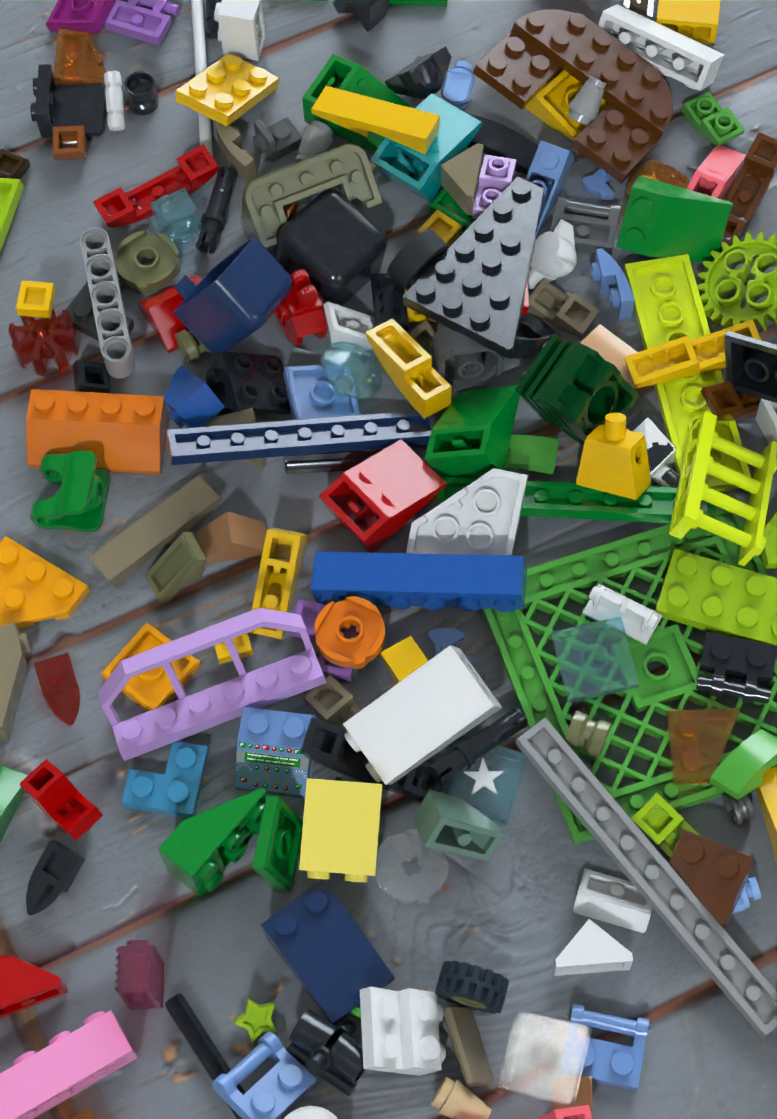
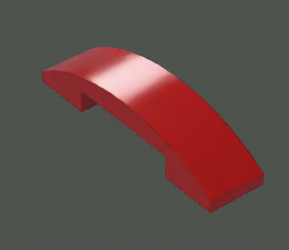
M203 144L176 158L177 167L126 193L120 187L93 201L94 206L108 228L128 225L159 214L178 204L208 182L219 171V166Z

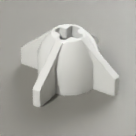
M561 219L554 232H544L536 239L533 258L530 263L532 269L529 273L528 288L535 290L542 279L551 282L573 271L577 263L573 225Z

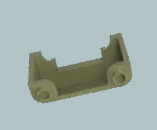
M342 145L250 181L243 191L241 224L247 240L255 236L265 248L277 244V229L281 224L288 222L282 206L326 189L341 192L349 201L357 198L366 208L383 203L365 151L356 145Z

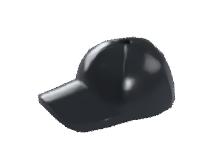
M539 318L519 319V330L516 335L514 355L510 359H526L535 356L553 334L561 337V333L555 332L545 321Z

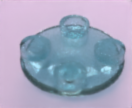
M336 342L330 345L322 354L321 362L331 382V390L336 396L344 398L348 395L353 398L366 399L373 397L380 390L382 385L381 370L372 355L362 347L350 342Z

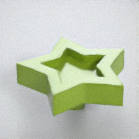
M247 997L245 1012L233 1020L234 1024L247 1029L252 1043L262 1032H277L271 1020L275 1003L270 1002L259 1005Z

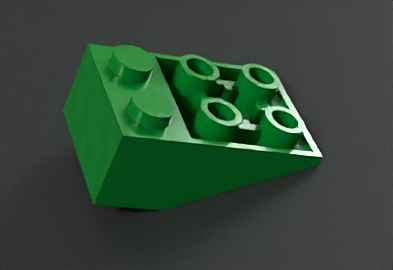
M332 54L302 97L305 122L311 124L314 120L320 121L328 125L333 130L334 135L376 152L385 137L371 132L367 138L311 113V108L325 86L413 108L362 66L335 54Z
M517 385L461 391L432 428L425 455L426 462L440 477H482L493 468L504 470L520 395L515 391Z
M264 788L257 789L183 820L158 848L167 871L199 897H202L207 890L209 892L213 891L223 879L224 874L222 872L231 862L237 863L248 849L246 844L255 834L259 835L266 796H268L267 791Z

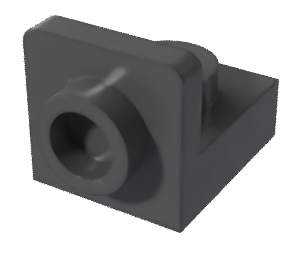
M287 117L265 128L260 120L254 123V144L261 154L265 152L272 162L299 148L302 136Z

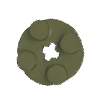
M146 231L136 232L126 237L117 248L115 260L117 274L126 286L136 289L139 294L147 295L154 290L166 286L180 272L177 247L173 240L163 233L156 232L157 235H147ZM142 258H155L152 264L142 265Z

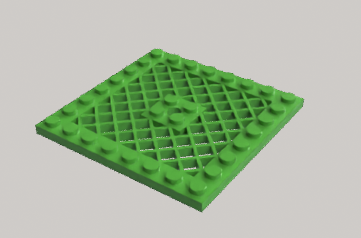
M722 508L715 509L716 520L744 531L745 524L740 516ZM670 524L528 568L524 609L529 608L525 617L522 612L524 609H515L512 612H499L492 608H481L519 707L524 713L523 717L528 720V730L546 718L565 740L569 729L568 725L571 724L573 716L568 713L574 702L591 709L588 716L591 720H594L597 712L615 719L599 757L588 754L586 748L580 746L576 748L571 747V749L579 758L582 757L594 763L591 769L594 776H596L600 766L618 774L612 787L601 784L630 818L656 793L676 811L726 795V792L710 783V777L731 753L728 752L720 755L724 744L727 743L737 748L745 741L729 734L735 721L754 729L752 735L763 729L777 737V728L763 723L768 710L777 714V702L773 701L777 692V654L771 684H768L773 686L769 703L757 701L753 703L763 708L757 720L739 712L743 704L742 698H739L735 709L716 702L717 697L711 696V699L697 694L703 692L696 689L698 676L712 678L713 674L699 670L700 661L696 667L690 651L702 655L703 645L688 639L695 627L688 625L684 635H682L678 624L666 628L669 620L663 618L660 626L657 625L647 645L629 636L626 637L609 630L610 627L607 625L603 627L587 620L588 616L583 613L580 617L564 610L569 599L587 606L590 600L589 595L580 591L598 586V584L647 608L656 610L658 600L653 599V595L657 587L661 589L663 587L665 579L662 577L666 568L669 567L674 549L768 576L759 556H754L745 566L739 565L740 545L699 527L696 529L691 528L682 539H679L669 534ZM661 566L657 575L646 571ZM628 576L624 586L614 582V580ZM634 578L652 584L647 596L630 589ZM562 597L558 607L548 603ZM536 609L553 616L548 627L531 621ZM559 619L576 626L571 637L554 631ZM582 629L599 636L594 647L577 641ZM530 631L543 636L538 647H536ZM549 639L566 646L560 658L543 651ZM605 639L616 643L611 645L610 652L612 656L600 651ZM572 649L588 656L583 669L566 661ZM594 660L612 667L606 679L589 672ZM654 661L661 662L665 665L667 672L661 676L653 675L648 671L647 665ZM543 662L555 667L550 679ZM561 670L578 677L573 690L556 683ZM617 670L625 687L612 682ZM584 681L602 688L596 700L579 693ZM607 691L625 698L620 710L602 703ZM555 693L568 698L563 711ZM682 699L677 710L664 705ZM687 701L706 708L701 721L682 713ZM630 702H632L636 714L648 710L643 721L625 714ZM654 711L672 719L667 732L649 724ZM711 711L730 719L725 731L706 723ZM677 722L696 730L691 742L672 735ZM620 723L639 730L633 743L615 735ZM701 732L720 740L715 753L696 745ZM644 733L662 741L657 754L638 746ZM610 744L628 752L623 765L605 758ZM667 744L686 751L681 764L662 757ZM691 754L704 759V761L686 766ZM634 755L652 762L646 776L628 768ZM657 766H661L671 771L653 777V774ZM623 777L637 782L618 789ZM551 787L573 845L595 839Z

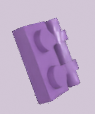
M116 0L104 23L105 30L160 46L172 25L170 15L177 17L181 6L171 3V0Z

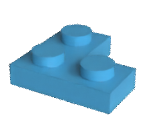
M179 741L173 742L165 774L129 769L121 802L123 808L185 818L195 816L209 755L208 746Z

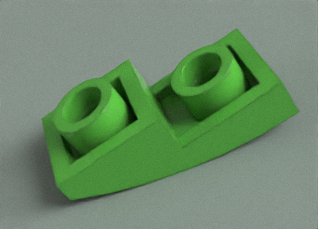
M710 91L683 104L682 112L707 140L716 146L722 145L745 132V129L729 107L722 109Z
M512 434L504 470L518 473L520 468L553 475L560 439Z
M763 729L751 735L717 767L710 777V783L737 800L763 784L764 772L777 764V737Z

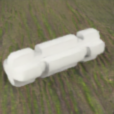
M108 71L104 74L108 127L110 131H122L125 129L123 91L121 88L122 78L120 72Z

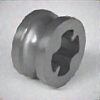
M729 794L723 795L725 810L735 826L741 825L742 820L745 818L748 821L755 818L754 809L747 794L738 800Z

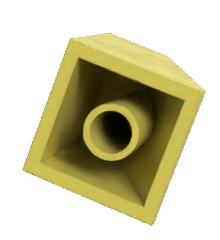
M307 778L299 870L307 871V878L329 879L330 873L345 874L344 881L367 882L368 876H375L382 784Z

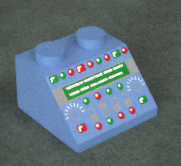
M243 707L237 739L235 789L253 792L264 788L268 794L305 798L306 780L310 778L313 760L301 754L300 750L310 719L312 717L316 718L315 715Z

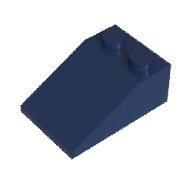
M322 879L261 924L268 942L334 1026L348 1016L353 1009L360 1006L361 989L367 987L382 988L395 980L391 971L348 911Z

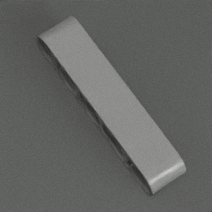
M94 227L82 233L80 245L100 349L108 374L117 379L125 378L133 373L135 358L114 254L107 232L104 229ZM117 356H123L122 358L114 359Z

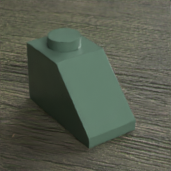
M432 790L428 791L413 817L425 847L484 861L490 859L505 834L503 828L462 798Z

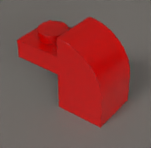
M47 759L19 783L42 812L63 833H67L75 841L89 831L103 816L92 802L78 792L65 774Z

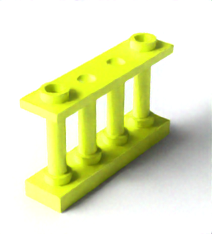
M704 411L689 430L669 534L682 539L691 528L696 529L699 527L740 545L738 564L745 566L754 556H759L762 553L766 544V537L763 534L773 474L777 470V442L772 440L761 454L718 436V431H715L717 416ZM711 449H716L754 466L753 478L714 462L713 457L710 456ZM709 474L750 492L748 504L709 488L708 483L705 482L706 475ZM701 501H706L745 518L744 531L704 515L703 510L700 509Z

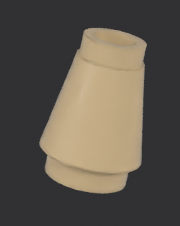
M445 1077L431 1102V1105L438 1109V1114L452 1119H488L492 1111L490 1107L486 1106L481 1099L457 1078L453 1081Z

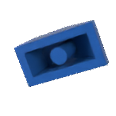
M182 365L176 370L163 400L171 409L167 415L180 429L183 426L187 428L202 427L224 408V405L209 386Z

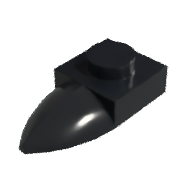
M50 840L28 883L26 894L27 914L31 916L41 912L51 905L61 892H68L85 858L62 843Z

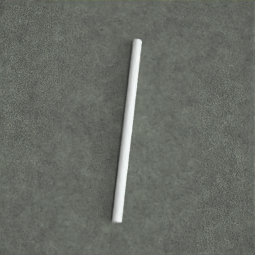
M191 0L196 76L207 69L203 0ZM198 113L200 146L204 144L213 157L211 119Z

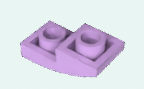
M485 155L479 176V187L472 218L477 219L513 182L516 159Z

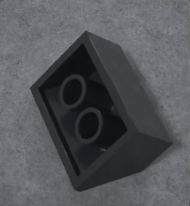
M727 331L724 335L727 381L732 383L735 391L777 403V345Z

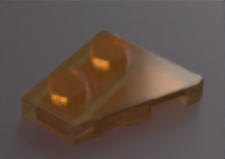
M58 29L54 66L56 84L102 83L106 88L104 83V74L106 73L103 66L104 61L100 53L94 48V41L89 32Z
M738 708L668 711L667 726L673 785L710 784V777L718 766L738 717Z

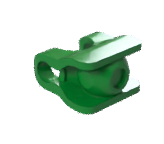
M75 451L69 454H51L41 459L39 472L43 477L54 484L62 485L56 495L49 499L38 500L32 505L30 519L33 523L44 529H68L79 532H94L101 528L110 475L106 470L96 469L97 457L93 452Z

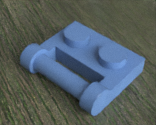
M573 1004L560 1074L570 1077L592 1076L593 1082L637 1091L649 1019L638 1017L637 1021L584 1010L583 1005ZM581 1025L634 1036L633 1045L631 1047L579 1036Z
M267 1032L258 1040L259 1045L229 1073H222L212 1082L215 1092L242 1119H280L314 1086L317 1080L283 1047L280 1039L275 1034ZM269 1057L276 1065L243 1095L236 1086Z

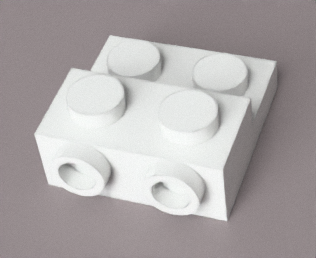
M376 987L361 989L360 1007L364 1069L416 1076L442 1071L441 1064L446 1056L445 1046L440 1042L439 1024L443 1019V1009L437 1003L435 992L412 988L401 991Z

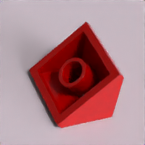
M197 275L189 277L195 285L202 280ZM173 286L138 302L140 309L168 353L179 349L175 334L182 330L189 331L173 314L174 310L184 300Z

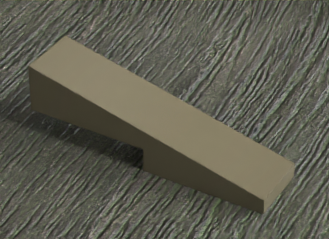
M198 475L88 558L118 589L168 542L172 545L182 532H188L222 499Z

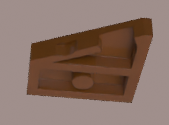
M684 829L669 864L719 924L727 928L755 860L753 857Z

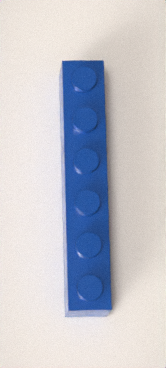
M315 551L310 590L316 603L326 605L332 601L336 603L346 600V597H359L374 605L390 606L398 610L415 606L425 607L434 611L442 610L444 607H453L470 612L477 611L480 608H492L499 612H512L515 609H524L527 568L524 556Z

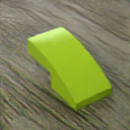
M658 793L631 818L670 859L684 829L700 835Z

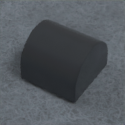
M75 361L72 368L76 392L111 393L109 374L105 363Z

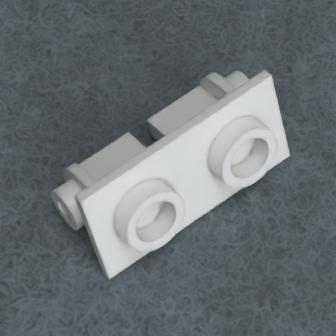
M601 584L593 587L589 595L590 600L583 611V614L647 645L662 618V614Z

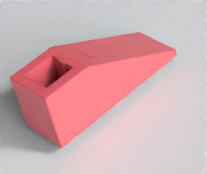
M722 145L716 146L698 167L686 189L724 200L744 163L746 155Z

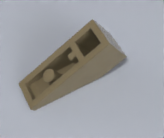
M15 622L0 626V739L2 742L10 739L29 669L26 654L32 653L27 633L20 634Z

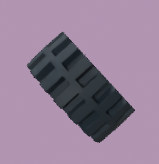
M445 961L441 968L435 994L441 999H446L447 1002L455 1003L460 1007L496 1014L502 1011L509 981L503 975L494 973V971L489 969H483L477 965Z

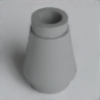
M589 76L568 106L570 108L568 116L587 126L593 120H596L606 83Z
M316 120L307 125L295 162L298 163L324 153L333 143V130L328 125Z

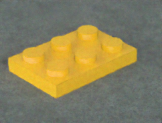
M228 53L177 89L175 101L227 127L278 88L279 78L268 73L263 68L256 67L242 60L239 56Z

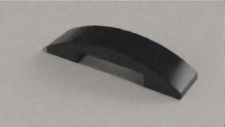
M467 113L483 123L468 145V148L477 143L484 144L483 153L516 159L515 171L527 175L538 145L505 125Z
M314 717L310 719L300 753L351 778L365 783L382 784V789L408 797L424 800L429 790L440 792L441 785L433 779V776L437 773L430 774L428 769L431 764H434L433 762L426 760L393 784L385 785L383 781L378 783L366 768V764L369 763L366 756L361 750L357 753L344 736L346 733L345 729Z

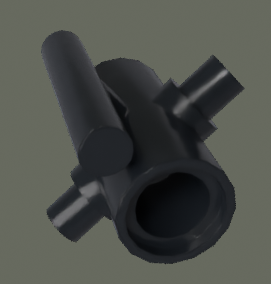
M308 1009L302 1015L290 1035L289 1041L291 1043L287 1048V1051L299 1063L347 1096H351L358 1084L357 1081L366 1070L363 1067L362 1044L352 1037L356 1031V1026L352 1021L346 1020L342 1024L334 1026L311 1009Z

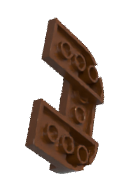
M545 9L522 16L514 22L512 30L475 65L473 74L520 109H523L562 69L583 84H585L589 76L605 82L606 86L602 98L609 104L597 116L596 120H593L575 138L572 147L622 184L658 145L671 121L673 113L672 95L661 72L581 13Z

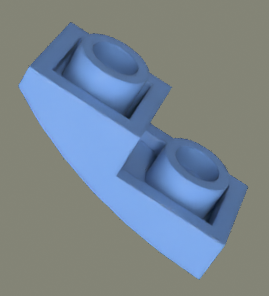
M603 248L596 249L595 262L590 263L592 282L598 283L600 294L609 293L611 308L616 307L619 320L632 318L635 300L627 278L616 261Z

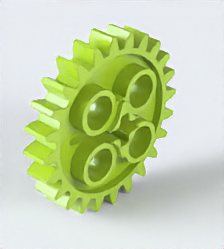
M747 232L744 241L740 242L739 238L735 235L733 236V245L729 246L722 242L723 251L721 253L711 251L714 258L713 262L703 261L707 272L698 273L702 283L698 284L697 287L705 314L711 318L714 325L717 326L721 323L723 329L753 319L755 326L760 325L765 332L768 327L767 322L770 320L777 325V237L773 234L766 240L764 233L760 232L757 238L753 239L750 232ZM744 264L741 268L733 270L737 265ZM775 267L773 271L764 273L768 268ZM736 293L732 298L725 299L729 294ZM768 296L763 302L756 303L759 298Z

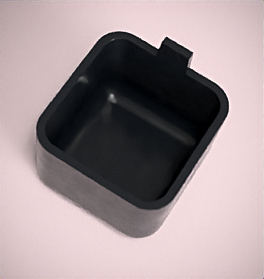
M329 189L320 193L282 226L278 234L275 259L290 275L295 271L305 270L309 275L312 285L321 293L324 304L331 302L342 306L371 280L370 275L380 272L387 247V239L383 231L341 192Z

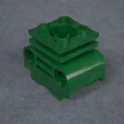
M554 334L547 344L541 348L539 355L528 371L521 377L519 384L515 388V391L542 420L549 421L555 427L558 426L569 437L584 445L586 437L597 426L605 425V416L607 414H625L640 396L622 377L618 368L604 360L596 350L575 340H572L571 343L564 339L561 340Z

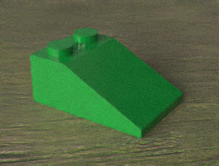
M639 176L631 188L616 247L649 257L666 258L688 254L690 262H713L714 258L711 251L719 253L733 202Z

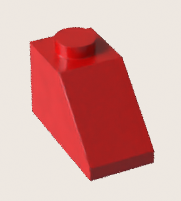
M0 955V1018L68 993L66 985L59 976L15 956L7 957L6 955Z

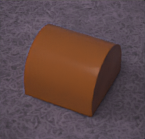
M84 125L53 127L54 160L87 159L88 147Z

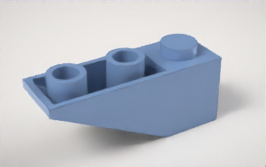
M542 140L539 143L525 179L544 188V201L540 212L536 239L545 225L558 195H560L575 159L570 150Z

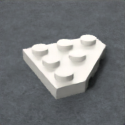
M493 468L412 522L406 553L512 555L528 475Z

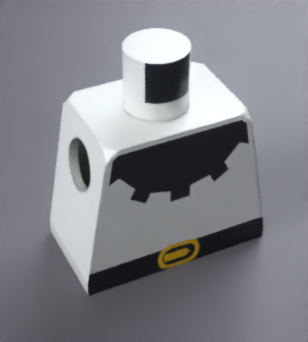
M641 411L626 425V430L642 433L646 439L651 477L650 486L657 483L660 487L676 488L679 484L680 476L671 469L676 456V448L648 416Z

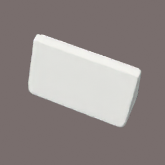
M584 869L573 911L579 915L645 933L650 920L652 906L632 882Z

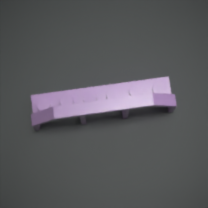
M257 608L121 660L97 694L101 707L112 725L120 755L124 761H127L242 716L243 707L261 709L327 682L301 615ZM260 627L298 632L301 635L306 651L246 673L232 638ZM225 642L239 677L186 696L185 690L171 662ZM163 666L179 700L120 722L112 702L130 678Z

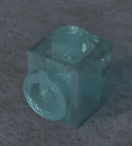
M185 188L170 195H164L150 203L153 216L149 218V221L156 235V232L163 233L170 237L173 242L184 243L191 240L201 230L199 212Z

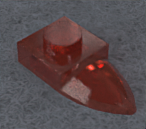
M67 652L36 662L34 665L42 694L49 708L57 718L70 726L74 724L79 712L80 689L70 655Z

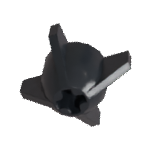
M446 46L433 54L430 53L423 57L418 56L414 62L384 82L395 94L426 99L431 93L435 94L441 89L452 56Z

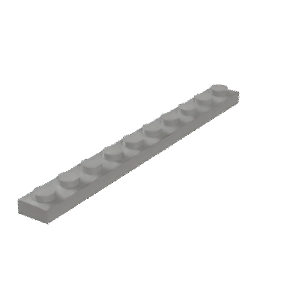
M546 718L542 719L517 738L515 744L759 1036L763 1038L776 1028L777 1004H775V1000H777V991Z

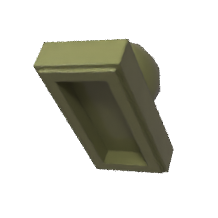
M182 532L145 574L159 602H169L184 584H192L202 577L205 569L204 562L207 559L192 532Z

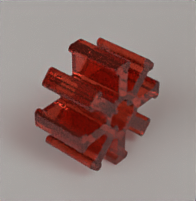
M52 308L51 318L41 317L38 320L30 316H20L24 326H15L13 323L9 325L8 332L19 365L25 369L26 365L32 362L35 373L38 376L47 375L46 366L48 359H53L59 371L62 372L69 367L65 352L74 353V355L79 353L80 346L76 337V331L71 316L66 310H63L62 314L56 317L54 308Z

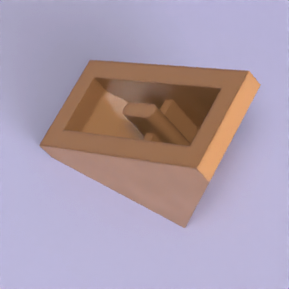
M227 511L197 531L198 545L207 559L204 564L262 556L266 537L265 522Z

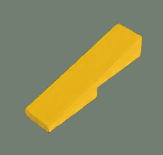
M325 86L311 108L312 114L367 138L371 132H374L423 154H426L440 127V115Z
M753 319L691 341L687 335L624 357L635 389L726 368L725 333L730 331L761 340Z

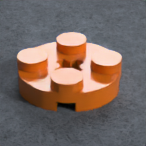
M346 597V600L328 603L318 614L314 625L317 649L326 660L337 666L361 669L377 657L385 643V625L381 613L374 604L363 598ZM352 625L357 627V637L351 639L344 638V633L341 631L342 628L349 629Z

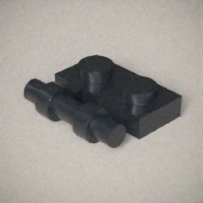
M706 632L699 670L712 672L713 677L699 675L696 689L710 692V696L721 698V695L742 698L743 703L753 704L754 701L768 704L771 689L757 687V682L771 684L777 646ZM725 675L745 679V684L724 680Z

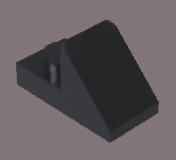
M335 0L332 4L338 13L356 14L365 30L369 32L387 15L389 0Z

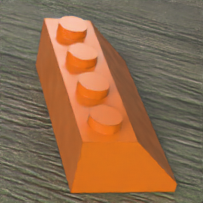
M31 389L26 415L28 467L40 468L41 459L46 455L91 451L97 457L96 469H103L107 472L161 475L169 421L167 406L163 401L164 396Z

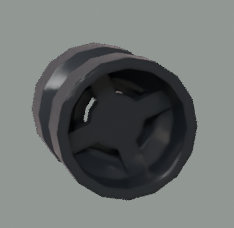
M144 71L130 74L124 82L129 108L138 115H148L154 112L159 105V99L153 76Z

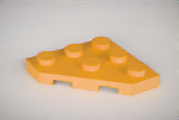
M5 536L0 542V626L15 622L19 629L33 626L38 621L55 618L57 621L70 618L90 592L88 585Z

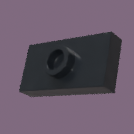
M388 273L370 275L375 327L393 318L405 331H409L406 306L403 305L402 297L405 294L404 289Z

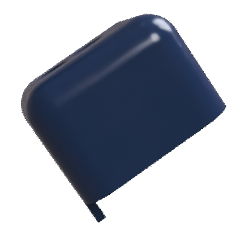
M254 236L212 268L197 285L186 275H183L173 287L184 300L174 310L173 314L209 351L221 354L229 351L266 323L289 295L292 289V279L290 274Z

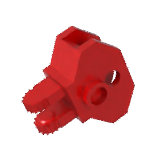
M305 270L295 271L290 275L292 289L275 310L274 314L287 340L298 346L302 344L303 337L312 334L319 339L325 338L327 326L323 314L324 300L321 293L312 285L309 275Z

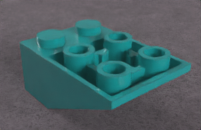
M432 93L415 108L440 115L439 132L426 154L384 138L370 159L381 174L429 203L442 186L441 165L464 152L483 124L481 121Z

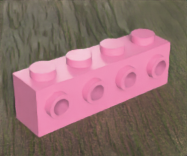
M111 1010L106 1013L104 1011L96 1012L83 1021L84 1026L72 1033L64 1031L55 1035L49 1040V1046L37 1053L29 1051L16 1058L13 1062V1067L0 1073V1119H34L137 1059L138 1057L114 1013Z

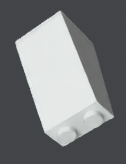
M450 645L343 723L348 731L344 736L357 753L361 750L369 761L366 764V768L375 781L378 783L383 781L385 785H389L405 776L503 707L462 650Z

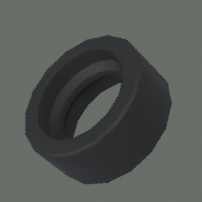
M432 229L423 230L395 256L388 267L387 273L404 290H409L449 246Z

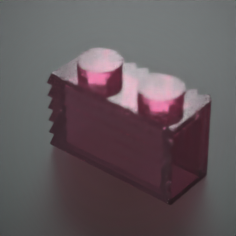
M127 941L126 946H119L116 949L118 953L115 957L118 961L115 965L118 969L115 973L118 977L115 980L118 985L115 988L116 992L130 1010L163 1008V960L156 947L150 945L149 941Z

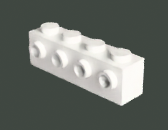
M618 4L604 10L598 26L649 62L662 75L672 77L691 89L701 91L712 84L724 57V54Z

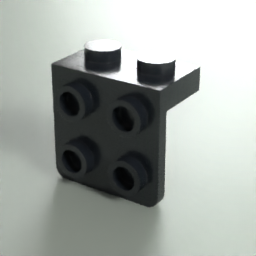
M51 64L39 65L38 77L33 78V93L36 97V102L31 103L30 111L32 121H37L41 138H53V127L84 125L87 137L101 136L104 129L105 86L102 83L56 84Z
M236 352L221 353L206 373V384L224 405V408L216 415L221 416L253 408L254 412L290 414L291 408L281 359L273 355Z

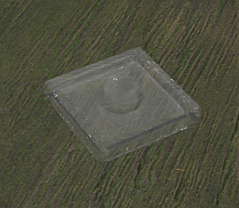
M516 1010L497 1087L574 1107L592 1028L586 1025Z

